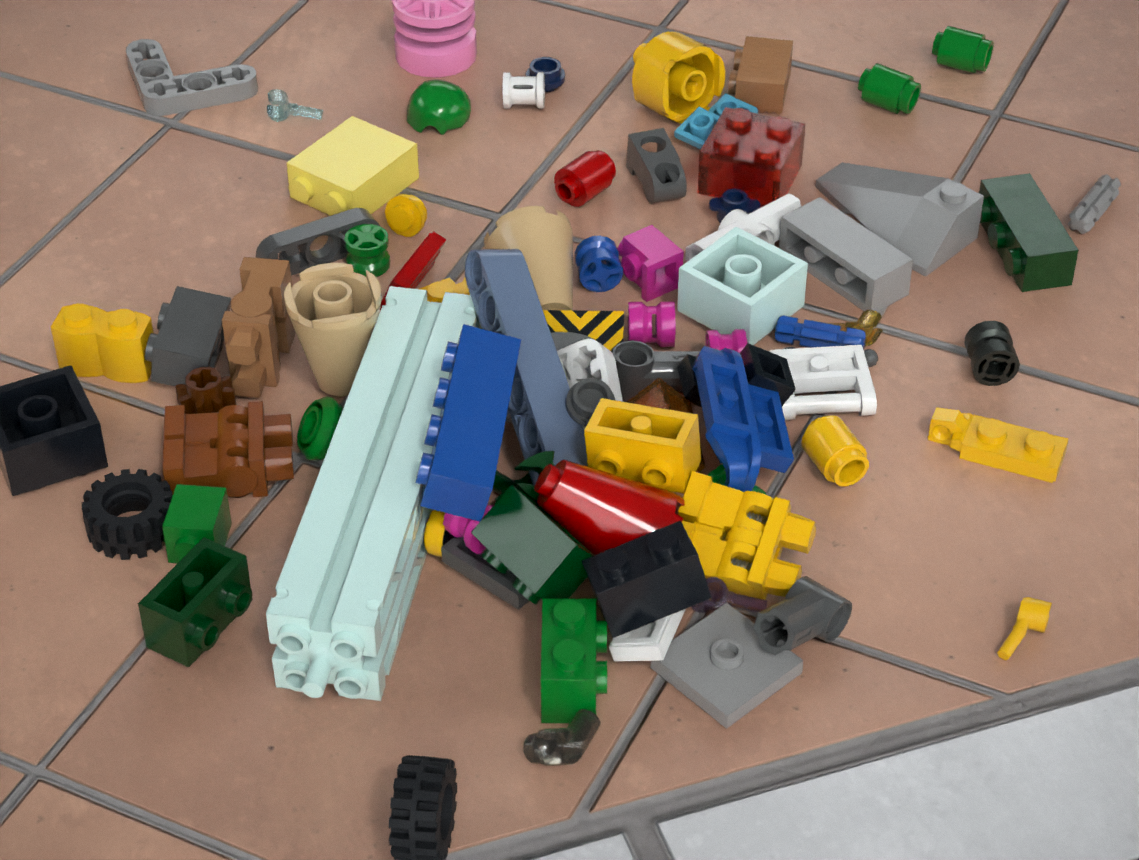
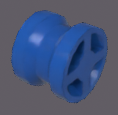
M600 235L586 238L578 244L575 250V262L583 287L593 292H606L617 286L623 277V267L619 260V252L615 242L608 237Z

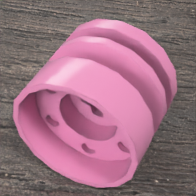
M392 0L394 11L393 23L396 27L394 36L395 54L399 66L411 74L437 78L456 75L468 69L475 62L477 54L476 30L474 28L476 18L474 11L475 0Z

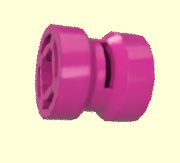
M628 302V341H640L645 344L657 343L660 347H675V302H660L657 306H646L643 302ZM652 314H655V335H652Z

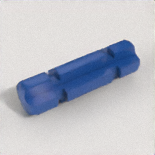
M784 315L779 317L776 324L775 340L780 343L793 345L794 341H800L799 346L807 348L862 345L864 350L866 332L861 329L847 327V331H841V326L806 319L803 324L798 323V318Z

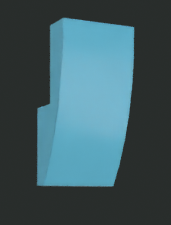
M725 93L709 110L698 107L674 131V136L706 153L712 152L733 142L759 120L758 108Z

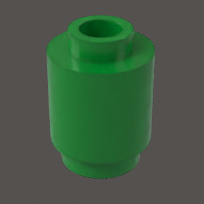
M947 26L944 33H937L932 47V54L937 55V64L975 73L976 70L985 72L991 60L994 41L987 40L984 34Z
M876 63L871 69L866 68L859 80L858 90L862 92V101L898 114L900 111L910 114L920 96L921 84L915 82L914 77Z

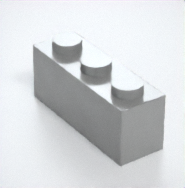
M821 197L781 217L779 249L807 262L808 273L871 316L909 295L913 259Z

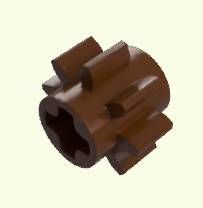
M199 367L190 371L185 378L186 384H177L175 386L178 404L185 405L186 414L216 413L226 406L237 405L231 376L221 377V373L212 367Z

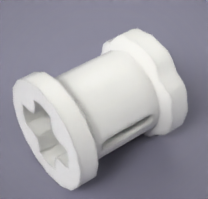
M504 72V109H510L512 105H536L538 109H544V72H538L536 76H511L510 72Z

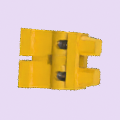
M692 471L683 496L685 506L679 507L678 515L683 517L682 524L698 553L708 587L719 589L734 596L749 597L750 600L764 604L768 594L786 597L790 588L801 578L802 566L779 560L783 547L808 554L816 534L815 521L791 513L790 500L778 497L772 498L755 491H740L712 482L711 476Z

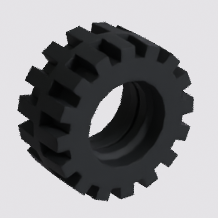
M130 469L121 470V475L115 476L112 472L104 475V482L96 480L91 484L92 491L86 490L83 495L84 502H82L83 519L89 542H92L93 548L98 553L104 550L106 557L113 559L116 554H120L121 560H130L132 554H137L138 558L147 557V551L150 549L155 553L163 549L162 541L165 542L162 525L173 494L169 483L166 480L162 481L160 475L153 473L148 476L147 470L138 469L136 474H130ZM130 511H142L137 515L129 517H117Z
M406 755L402 758V764H399L397 769V778L394 780V795L391 797L390 803L392 811L389 818V828H391L389 845L391 846V855L395 860H446L448 848H450L452 841L451 832L454 831V812L457 806V801H455L457 771L454 768V760Z

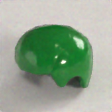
M440 79L427 80L418 85L410 97L407 108V122L419 133L427 126H434L443 135L448 130L461 128L469 120L471 101L464 89L454 83Z

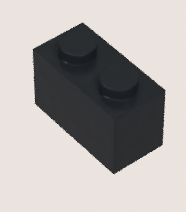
M681 520L582 560L597 604L604 620L607 622L612 638L712 598L698 553Z

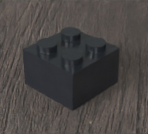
M71 365L0 386V469L12 496L34 491L41 487L108 467L100 422Z

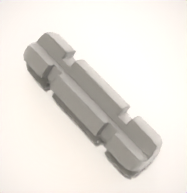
M1102 175L1079 202L1078 206L1070 213L1069 228L1072 231L1078 230L1081 234L1089 232L1095 225V222L1099 220L1111 205V202L1119 195L1120 180L1118 178L1112 179L1109 175Z

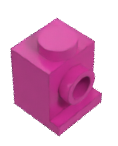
M653 225L623 237L618 246L619 255L622 257L623 273L627 279L635 282L642 288L641 298L644 301H651L678 289L679 267L683 265L684 251Z

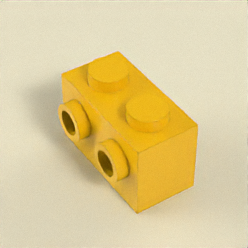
M601 398L584 430L588 467L668 491L684 494L692 471L696 472L701 462L698 414Z

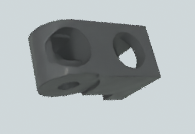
M659 128L628 134L626 167L631 175H637L649 203L685 197L687 184L684 169L665 129ZM649 142L657 143V152L646 151L641 146Z

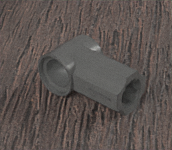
M633 340L617 344L613 348V355L616 361L623 402L640 403L645 401L650 396V393H683L677 367L687 354L697 357L700 351H653L649 345Z
M804 576L794 583L783 601L758 613L753 629L758 633L761 647L774 655L784 650H792L816 636L829 643L835 640L847 625L852 612V603L811 578Z

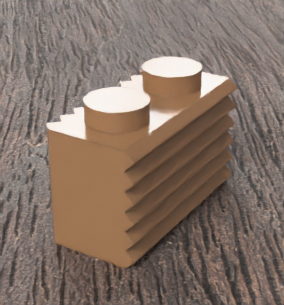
M746 36L743 49H736L734 67L729 77L728 94L735 95V98L757 107L761 113L767 111L769 114L773 112L777 115L781 114L791 73L793 41Z

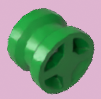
M361 224L354 226L346 232L344 242L345 248L349 252L346 264L353 265L354 272L366 276V270L374 274L375 277L386 273L390 268V255L386 250L389 244L387 231L378 225Z

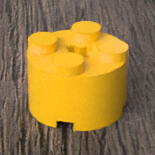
M669 31L659 34L648 43L640 44L633 54L635 65L632 74V87L635 100L672 121L682 124L698 107L709 110L710 107L708 105L714 95L720 97L723 91L725 65L721 57L710 47L682 33Z

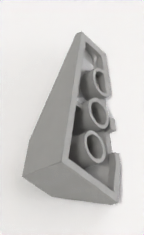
M842 162L816 180L815 187L840 211L845 214H852L865 228L912 258V270L925 277L978 238L984 196L949 178Z

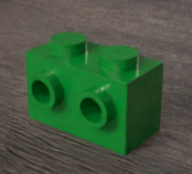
M542 598L541 723L596 724V694H607V661H596V653H607V622L596 621V599Z

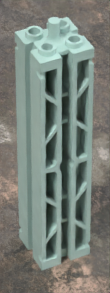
M389 287L385 297L386 305H382L275 587L277 595L271 598L266 611L269 641L271 644H277L272 656L275 685L278 688L291 689L303 692L311 698H319L323 695L328 683L334 684V688L339 696L381 701L386 686L385 676L390 673L427 555L424 547V533L428 518L433 509L420 506L425 485L415 483L423 452L432 454L433 446L425 445L424 441L431 415L440 416L441 409L432 407L439 378L448 379L449 372L441 371L445 349L448 341L458 342L463 324L481 328L471 295L445 292L442 303L427 301V290Z

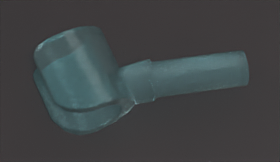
M274 89L268 92V102L273 105H267V113L273 121H283L289 115L322 120V109L289 103L288 95L283 90Z

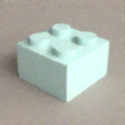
M735 227L679 267L677 311L712 330H717L720 334H731L735 329H745L747 343L754 345L776 328L780 316H792L804 306L808 263Z

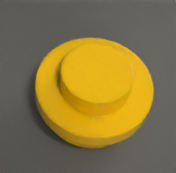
M399 194L388 201L385 208V216L388 225L395 233L404 237H412L423 229L427 219V210L424 203L418 197Z

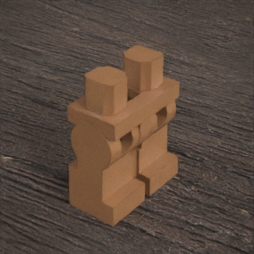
M243 257L239 269L242 291L233 297L231 311L224 312L222 326L235 395L258 398L261 396L264 386H278L281 368L279 354L280 352H290L296 334L285 308L284 300L285 288L289 282L292 287L289 260Z

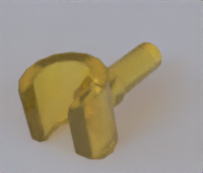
M874 310L864 311L856 322L828 323L841 326V331H847V327L864 330L866 332L865 346H870L876 342L883 331L880 328H874L882 318L881 314Z

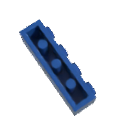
M463 324L458 342L448 341L441 371L449 372L448 379L439 378L432 407L441 409L440 416L431 415L424 441L425 445L433 446L432 454L423 452L415 483L425 485L420 504L421 507L476 521L482 520L493 490L521 339Z

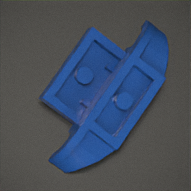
M704 346L697 355L692 370L695 372L706 427L705 437L719 462L724 465L726 471L724 485L744 492L752 491L760 468L786 473L794 461L779 392L748 384L744 362L739 352L728 348L718 350Z

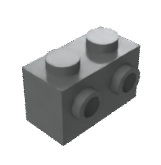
M179 286L176 287L170 304L163 302L160 308L157 322L159 333H151L148 338L145 360L152 362V382L171 386L186 384L185 378L190 371L199 367H216L225 342L222 318L225 311H230V297Z

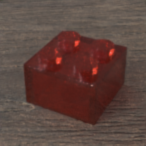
M725 107L699 152L697 194L719 198L729 189H740L747 193L748 198L758 200L760 207L787 195L802 166L805 123L791 121L782 116L771 117L752 113L743 108L733 109Z

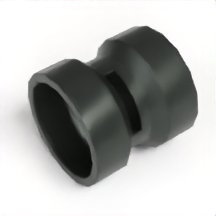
M984 321L969 329L965 335L964 343L968 356L971 359L970 364L975 379L981 384L988 386H998L1013 379L1019 371L1020 363L1013 347L1008 327L998 321Z

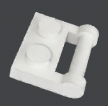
M862 345L776 349L769 351L787 359L796 388L782 406L785 420H795L796 415L857 411L860 416L876 414V393ZM848 390H855V392H856V393H840V394H823V395L795 396V394L811 393V392L848 391Z

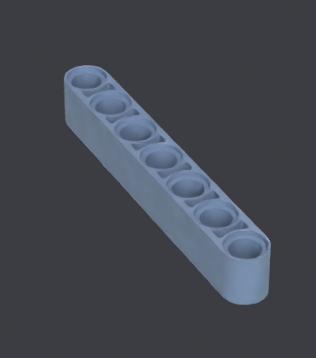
M519 249L471 250L465 262V278L481 329L521 339L508 410L524 459L544 451H555L554 465L564 459L588 466L583 425L575 422L567 413L565 402L570 388L522 252ZM531 470L529 474L535 486L539 474Z

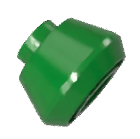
M326 396L313 401L301 419L297 434V444L304 457L308 460H324L344 408L332 397Z

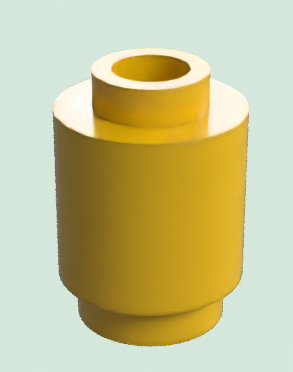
M834 415L820 417L813 420L807 426L801 440L802 448L828 481L834 482L838 486L846 487L855 484L863 478L869 468L867 451L840 417Z

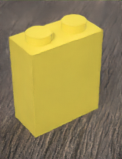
M351 116L286 163L290 197L330 216L353 208H364L372 214L419 179L417 143L354 116Z

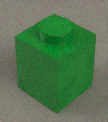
M176 485L162 525L168 563L178 564L203 537L225 546L232 525L227 488Z

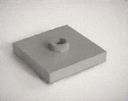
M725 603L673 639L664 660L651 661L650 668L727 729L802 674L803 660L790 650H784L774 655L762 648L758 633L753 629L755 623L731 605Z

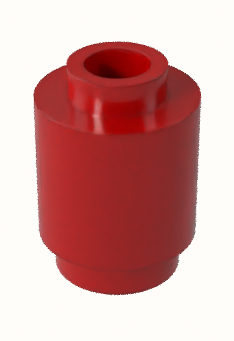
M601 150L583 153L556 172L554 183L557 195L562 201L571 206L580 207L610 187L612 180L616 176L615 164L611 157Z

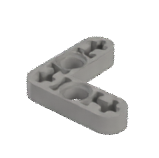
M139 39L131 42L126 47L129 71L144 109L151 115L165 116L252 98L258 92L256 70L249 65H230L173 76L159 42L152 39Z

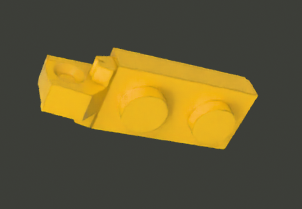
M936 407L931 418L928 436L929 441L948 445L959 451V459L1050 483L1056 481L1069 440L1068 438L1052 435L1044 431L1002 422L998 419Z

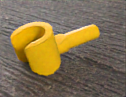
M1032 597L1023 598L1013 630L997 652L1001 659L1009 660L1019 643L1026 636L1027 629L1045 633L1052 605L1051 602Z

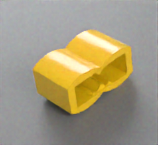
M83 303L62 306L51 325L59 369L71 365L77 377L105 376L108 379L123 383L148 381L151 375L152 362L145 360V351L148 338L151 333H154L151 317L129 309L106 312L98 307Z

